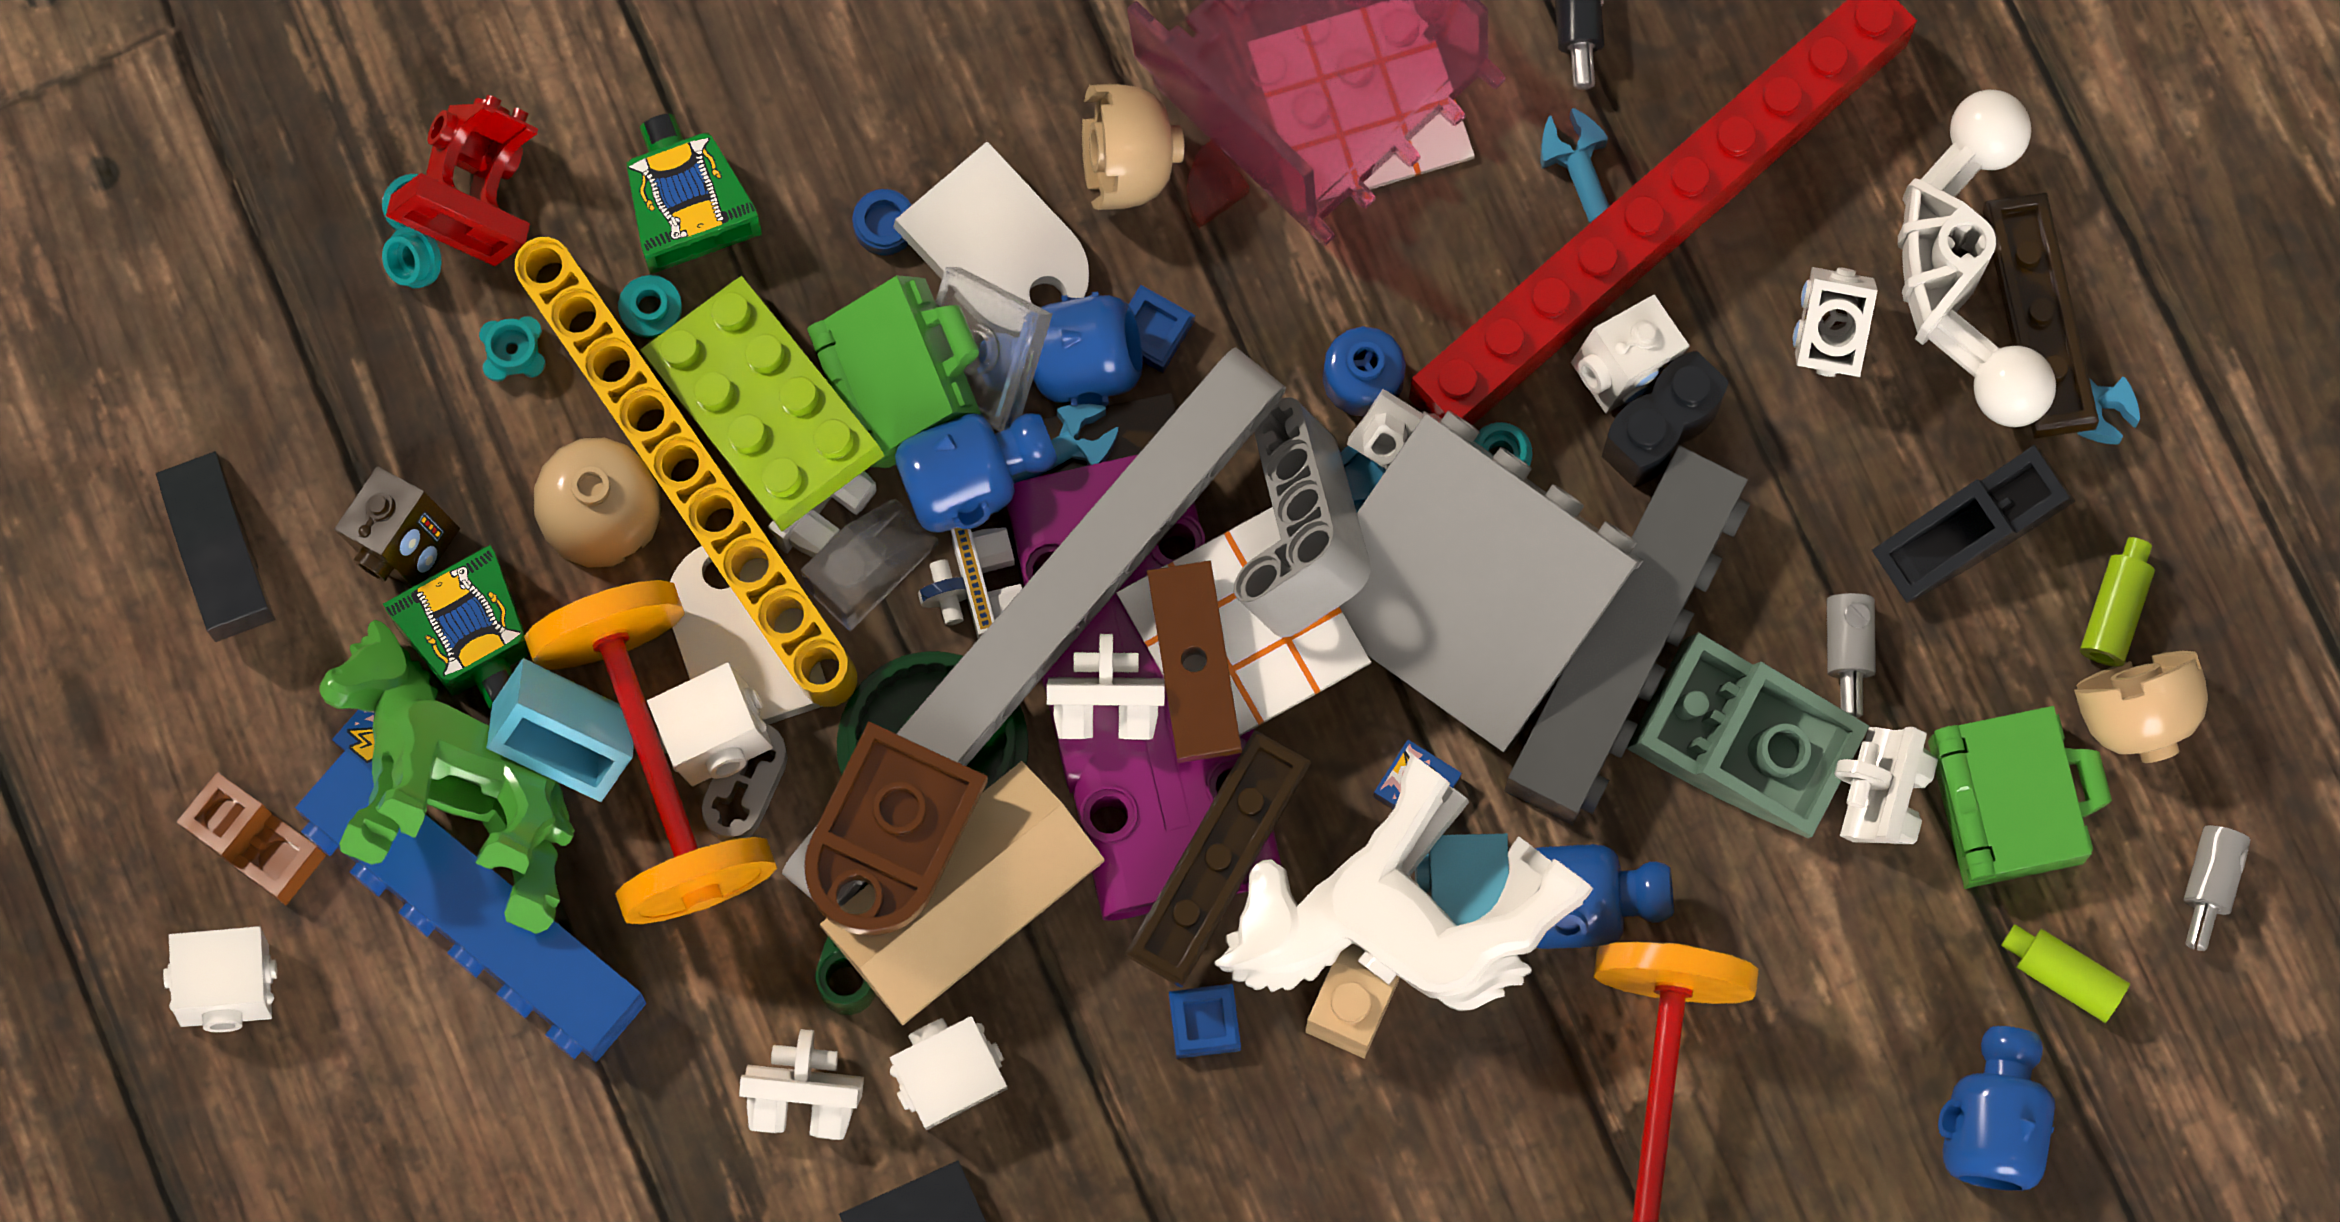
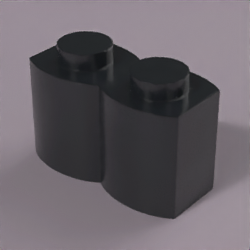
M1697 350L1678 357L1660 374L1651 394L1635 399L1619 412L1609 429L1601 457L1632 487L1649 482L1667 467L1678 444L1697 437L1712 423L1719 411L1729 381Z

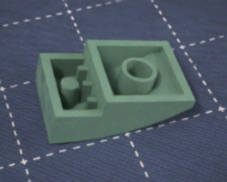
M1696 633L1685 638L1681 643L1626 749L1720 800L1779 827L1810 838L1813 836L1841 782L1834 774L1837 762L1843 759H1853L1869 725L1763 662L1753 665L1701 633Z

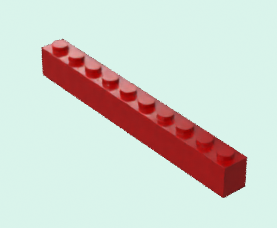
M1846 0L1412 377L1409 400L1421 412L1424 410L1427 413L1436 414L1443 418L1449 410L1469 424H1475L1907 47L1917 20L1898 0Z

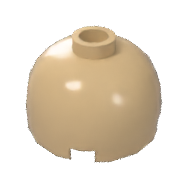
M1120 84L1089 85L1084 103L1096 102L1095 119H1082V150L1087 190L1100 189L1101 193L1098 198L1091 202L1093 208L1109 210L1143 205L1157 197L1170 179L1172 163H1181L1183 161L1184 137L1181 125H1170L1165 106L1154 94L1136 86Z
M605 437L582 438L559 448L543 465L534 487V516L545 540L565 560L588 568L612 567L624 562V557L635 553L641 546L643 549L653 538L661 518V492L655 477L645 462L629 446Z
M2175 651L2152 655V664L2133 667L2131 661L2121 667L2113 666L2080 681L2076 685L2077 690L2074 691L2080 712L2091 735L2104 748L2118 754L2139 753L2142 763L2157 762L2177 755L2179 753L2177 742L2191 736L2205 717L2208 702L2206 680L2195 651Z

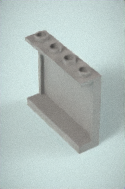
M1449 410L1443 418L1436 414L1426 413L1357 512L1370 560L1371 572L1363 588L1339 607L1369 657L1502 752L1512 749L1526 729L1524 727L1526 722L1632 571L1638 569L1643 560L1631 552L1637 542L1626 533L1607 521L1598 529L1582 518L1579 513L1584 508V505L1572 495L1554 484L1546 492L1528 480L1526 477L1532 468L1521 459L1502 447L1493 455L1477 444L1474 440L1480 432L1467 421Z

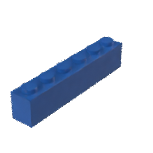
M347 749L295 807L307 822L301 833L328 856H331L337 848L341 850L339 842L349 821L358 810L364 809L369 805V796L374 788L372 770ZM426 814L415 838L402 833L399 828L390 850L382 863L371 865L347 855L356 863L349 871L353 877L378 897L385 889H388L404 903V906L398 913L409 924L426 937L434 929L454 944L447 954L475 978L483 970L489 973L503 985L496 995L524 1019L532 1011L536 1012L552 1026L545 1036L574 1060L581 1052H584L593 1061L597 1062L647 1004L640 991L555 921L552 922L548 930L537 934L506 922L504 912L513 886L492 869L476 864L477 856Z

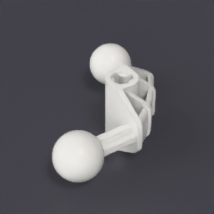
M1982 90L1968 96L1960 103L1953 114L1950 125L1952 145L1921 179L1915 178L1912 180L1903 195V202L1906 205L1903 226L1898 235V247L1903 252V273L1905 279L1902 295L1904 302L1909 304L1917 335L1915 339L1922 345L1928 340L1932 341L1975 377V398L1980 409L1988 418L2003 426L2021 427L2039 420L2053 403L2056 392V379L2050 364L2041 354L2027 347L2007 346L1999 349L1956 313L1974 293L1994 253L1996 237L1993 228L1984 218L1966 203L1955 197L1980 169L1999 170L2016 162L2027 149L2031 137V122L2028 112L2017 98L1999 90Z

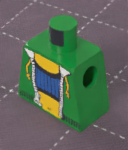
M674 114L658 115L641 124L640 131L648 153L630 159L626 162L641 248L650 275L762 235L758 215L753 203L710 133H701L684 140Z
M491 545L383 603L395 627L451 695L460 694L477 685L490 710H492V703L513 673L510 666L530 654L524 638L525 632L503 569Z

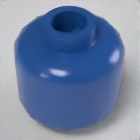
M1362 326L1345 331L1333 340L1326 352L1322 379L1326 395L1340 410L1349 415L1365 417L1382 389L1398 398L1403 389L1406 369L1402 348L1391 335L1378 328Z

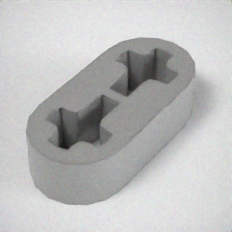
M766 724V731L773 746L769 753L775 757L771 763L761 761L757 765L751 779L744 776L748 768L749 761L747 760L745 767L739 772L725 778H713L705 794L702 804L703 819L710 833L720 841L725 842L748 838L755 833L784 773L788 759L786 745L778 730ZM738 787L746 789L741 805L743 811L748 814L745 821L734 819L729 827L722 826L721 814L715 807L719 802L729 805L733 801Z

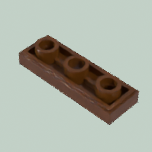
M1211 560L1147 570L1178 763L1242 753ZM1197 654L1203 656L1207 660L1205 667L1197 672L1186 670L1183 667V663L1190 655Z

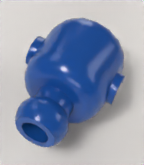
M1092 292V295L1084 298H1070L1068 295H1061L1062 302L1042 306L1031 316L1026 336L1017 337L1011 333H996L985 341L983 345V364L989 385L998 391L1012 392L1020 389L1025 382L1035 381L1041 394L1048 400L1059 403H1071L1072 407L1078 406V404L1106 406L1109 404L1108 396L1120 395L1130 391L1136 386L1142 375V344L1133 310L1123 299L1110 295L1099 296V292Z
M1034 413L1018 417L1010 428L996 434L986 418L978 414H968L909 437L901 443L895 454L897 469L918 522L924 529L937 533L950 531L956 527L972 529L982 525L991 514L1000 511L1011 502L1015 493L1012 476L1024 471L1032 473L1047 471L1058 460L1041 415Z
M1590 844L1535 848L1549 860L1553 861L1555 859L1593 888L1589 896L1582 902L1583 905L1566 915L1546 931L1536 948H1581L1617 943L1623 934L1624 917L1639 916L1648 922L1656 923L1665 921L1673 916L1674 902L1671 867L1664 863L1649 862L1643 864L1637 870L1621 871L1618 855L1604 845Z
M1992 1026L1985 1032L1981 1042L1982 1055L1986 1061L1984 1073L1970 1074L1960 1079L1953 1089L1951 1100L1947 1101L1940 1112L1938 1129L1941 1136L1945 1137L1943 1161L1949 1174L1963 1182L1997 1190H2028L2038 1185L2044 1176L2051 1133L2054 1130L2052 1126L2055 1099L2046 1087L2031 1081L2032 1070L2039 1064L2043 1053L2042 1041L2039 1035L2035 1032L2016 1027Z

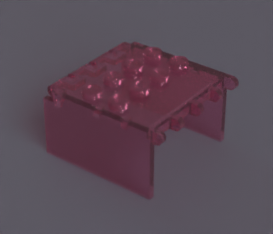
M1204 0L1185 17L1187 24L1197 34L1193 38L1178 25L1169 32L1137 1L1127 8L1135 59L1152 74L1153 84L1324 246L1335 238V234L1323 220L1349 196L1361 207L1367 209L1376 198L1364 182L1394 154L1408 167L1416 164L1421 159V156L1408 141L1432 119L1441 114L1450 124L1457 126L1466 117L1463 110L1453 100L1478 77L1482 78L1493 89H1497L1506 81L1501 70L1488 59V8L1479 0Z

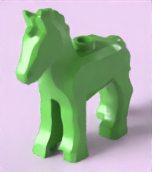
M378 620L372 621L368 626V636L362 637L361 642L350 645L352 655L349 660L341 666L330 669L325 674L319 687L324 701L334 708H353L374 713L372 728L375 741L372 759L374 788L369 796V805L364 809L358 810L349 821L339 842L341 852L371 865L382 863L390 850L399 828L402 833L414 838L416 837L424 821L427 805L446 813L482 821L490 835L479 851L476 864L488 869L500 866L508 867L513 872L514 886L504 912L506 922L535 934L548 930L554 921L555 908L560 901L554 873V866L558 855L551 843L566 846L571 842L575 831L569 822V814L560 784L487 749L489 725L447 704L436 701L438 690L430 685V673L422 670L419 661H411L409 652L400 646L396 636L384 623Z

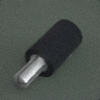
M1555 0L1558 50L1571 54L1573 86L1576 89H1590L1595 85L1593 52L1601 50L1605 44L1602 17L1603 0Z

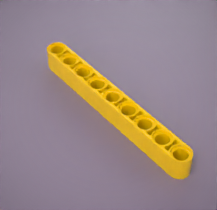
M537 237L527 241L519 249L515 258V272L529 296L805 696L813 703L823 707H834L844 703L854 693L857 685V671L840 642L566 247L558 240L550 237ZM550 263L562 264L560 274L549 283L536 282V276L543 266ZM587 311L596 313L594 323L587 330L576 333L569 331L571 321L576 315ZM618 360L630 362V368L622 379L615 382L603 381V374L611 363ZM653 409L664 411L662 423L656 429L647 432L637 430V423L645 412ZM685 459H696L699 461L697 472L690 479L681 482L671 480L673 468L680 461ZM723 508L734 510V517L725 529L719 532L705 530V523L714 511ZM757 558L769 561L767 572L760 580L755 582H743L740 580V572L748 561ZM788 609L804 611L803 621L796 630L790 633L775 631V622L782 612ZM824 659H833L839 662L837 675L830 682L817 685L810 682V672L818 662Z

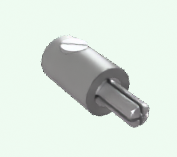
M1838 594L1827 598V674L1834 678H1840L1841 709L1858 718L1863 715V678L1871 677L1876 673L1875 598L1865 594Z
M2208 825L2203 827L2183 899L2186 904L2195 908L2185 942L2191 949H2195L2204 912H2206L2197 945L2198 951L2207 950L2216 915H2227L2232 911L2251 841L2248 836L2241 832L2221 826Z

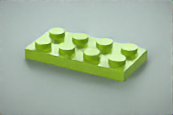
M742 275L640 349L650 366L781 532L884 457L876 441Z

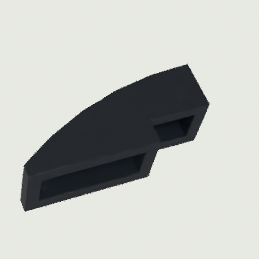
M2033 445L1983 480L1976 479L1872 549V552L1906 603H1910L2006 547L2074 503L2075 500L2041 449Z
M216 451L157 472L156 477L179 552L206 630L212 639L218 642L276 620L258 572L259 567Z

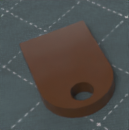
M868 722L806 850L804 862L805 879L812 900L819 911L836 926L861 935L890 933L913 921L930 901L988 782L987 776ZM859 880L873 887L876 892V898L873 906L868 911L862 914H849L841 909L838 904V894L841 888L848 882Z

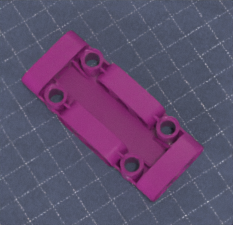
M1138 455L1030 478L1014 484V496L1006 507L1024 586ZM1195 501L1118 591L1148 576L1147 570L1159 569L1175 561L1166 558L1159 550L1160 544L1165 539L1172 536L1183 537L1193 545L1194 550L1205 544V534L1199 522ZM1117 592L1043 676L1042 680L1046 697L1048 677L1099 678V672H1074V652L1100 653V634H1113V653H1139L1138 672H1113V678H1164L1117 596ZM1166 686L1164 706H1158V717L1153 739L1119 738V705H1093V738L1061 739L1058 738L1055 724L1054 705H1048L1069 793L1074 795L1081 828L1104 858V862L1091 872L1102 919L1104 921H1116L1146 915L1154 905L1218 794L1216 791L1218 786L1226 780L1241 753L1178 763ZM1255 729L1240 736L1242 750ZM1110 806L1120 809L1127 817V822L1120 831L1105 834L1098 831L1092 825L1091 819L1097 810ZM1274 829L1252 868L1263 860H1273L1282 867ZM1252 868L1237 894L1249 891V875Z

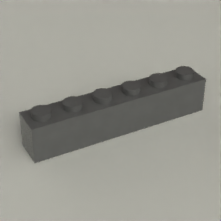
M1679 446L1632 536V539L1637 544L1631 552L1641 558L1643 562L1638 569L1632 571L1564 668L1508 777L1505 792L1572 826L1581 809L1593 815L1610 781L1599 775L1609 754L1611 753L1622 758L1638 726L1637 723L1628 719L1637 699L1640 698L1650 703L1666 671V668L1656 664L1666 642L1678 648L1695 613L1684 607L1693 589L1696 587L1706 592L1723 558L1712 553L1722 533L1734 538L1751 503L1740 498L1748 479L1684 447Z

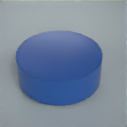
M878 189L863 196L855 206L852 219L854 233L860 245L867 251L877 255H892L902 251L909 245L893 228L895 219L912 206L904 195L890 189Z

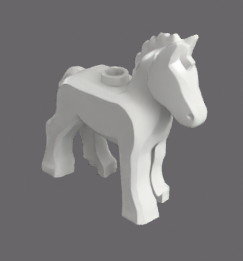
M1411 754L1401 778V792L1392 813L1375 830L1366 847L1350 857L1329 878L1318 884L1299 905L1291 894L1286 869L1273 860H1263L1252 868L1249 875L1248 898L1240 917L1238 931L1226 935L1225 941L1230 948L1221 958L1215 961V965L1220 967L1222 971L1232 972V979L1234 981H1245L1246 986L1252 987L1255 990H1261L1268 986L1270 991H1276L1282 987L1284 990H1291L1304 978L1307 981L1314 980L1325 966H1331L1336 961L1342 950L1354 944L1365 951L1358 962L1387 984H1390L1395 976L1398 975L1418 991L1430 998L1439 999L1450 1008L1459 1011L1473 1010L1493 999L1504 997L1503 987L1523 984V976L1531 973L1532 969L1528 964L1522 962L1518 955L1533 951L1546 931L1566 915L1583 905L1582 902L1589 896L1593 888L1555 859L1553 861L1549 860L1518 836L1507 853L1509 875L1496 905L1482 918L1457 926L1448 914L1410 876L1469 801L1465 796L1450 787V783L1444 777Z

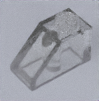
M892 498L846 525L800 571L805 589L842 625L851 631L940 543L930 531L920 525L918 520L901 503Z

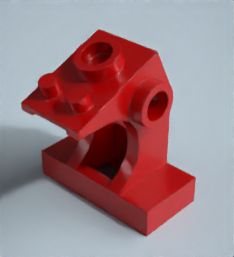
M487 95L486 99L475 98L473 104L449 105L447 111L442 110L436 116L428 133L427 140L428 144L432 145L426 175L423 173L418 174L391 194L386 217L492 266H496L519 250L527 240L530 223L500 209L496 198L501 178L508 180L514 175L522 159V145L537 135L538 128L526 123L529 115L526 111L514 108L512 115H510L511 112L500 105L502 102L500 99ZM455 166L474 174L469 195L459 191L454 186L453 174Z

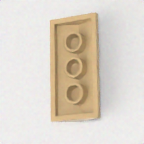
M1021 761L981 794L930 901L913 921L896 931L881 935L852 933L836 926L828 919L820 923V927L903 1026L1104 862V858L1064 804ZM870 884L841 906V909L849 914H862L868 911L875 902V890Z

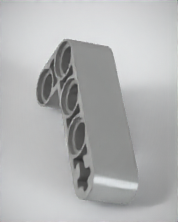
M1288 397L1282 398L1278 402L1276 407L1255 431V439L1281 540L1250 560L1241 569L1234 583L1236 598L1279 637H1291L1301 632L1351 599L1363 588L1371 572L1370 560L1337 440L1297 399Z

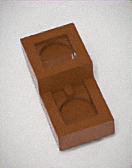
M218 772L177 821L193 837L285 906L326 857V854L317 845L274 816L262 803Z

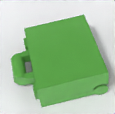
M896 275L826 319L818 321L807 328L828 383L876 441L884 454V457L871 467L890 468L896 464L895 454L897 448L904 440L913 435L968 414H981L963 371L979 355L975 339L961 306L949 305L937 308L925 278Z
M2054 706L1962 725L1947 726L1934 731L1935 734H1932L1928 744L1930 752L1938 759L1935 773L1964 889L2082 865L2091 856L2093 846L2087 825L2084 826L2083 818L2112 802L2100 752L2090 749L2065 748L2063 743L2065 740L2059 714L2056 715ZM2069 765H2077L2086 801L2078 802Z

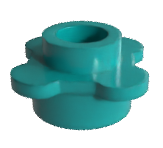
M525 316L520 320L504 319L498 322L489 321L481 327L479 338L485 345L487 360L483 363L482 368L488 379L500 382L507 375L524 374L527 377L533 378L542 373L545 368V359L538 351L537 341L542 334V328L536 319ZM508 345H517L518 351L515 354L507 353Z

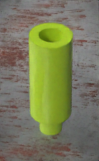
M2129 537L2123 554L2110 557L2080 648V653L2090 660L2115 667H2121L2125 664L2155 573V569L2147 563L2152 544L2143 539Z
M2014 924L2001 944L2002 947L2021 958L2016 966L2017 969L2104 1023L2109 1020L2130 986V983L2042 928L2033 936Z

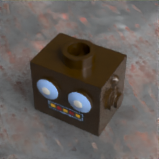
M377 466L334 530L358 552L353 562L365 572L383 582L391 576L412 588L427 579L460 530V527L425 491Z

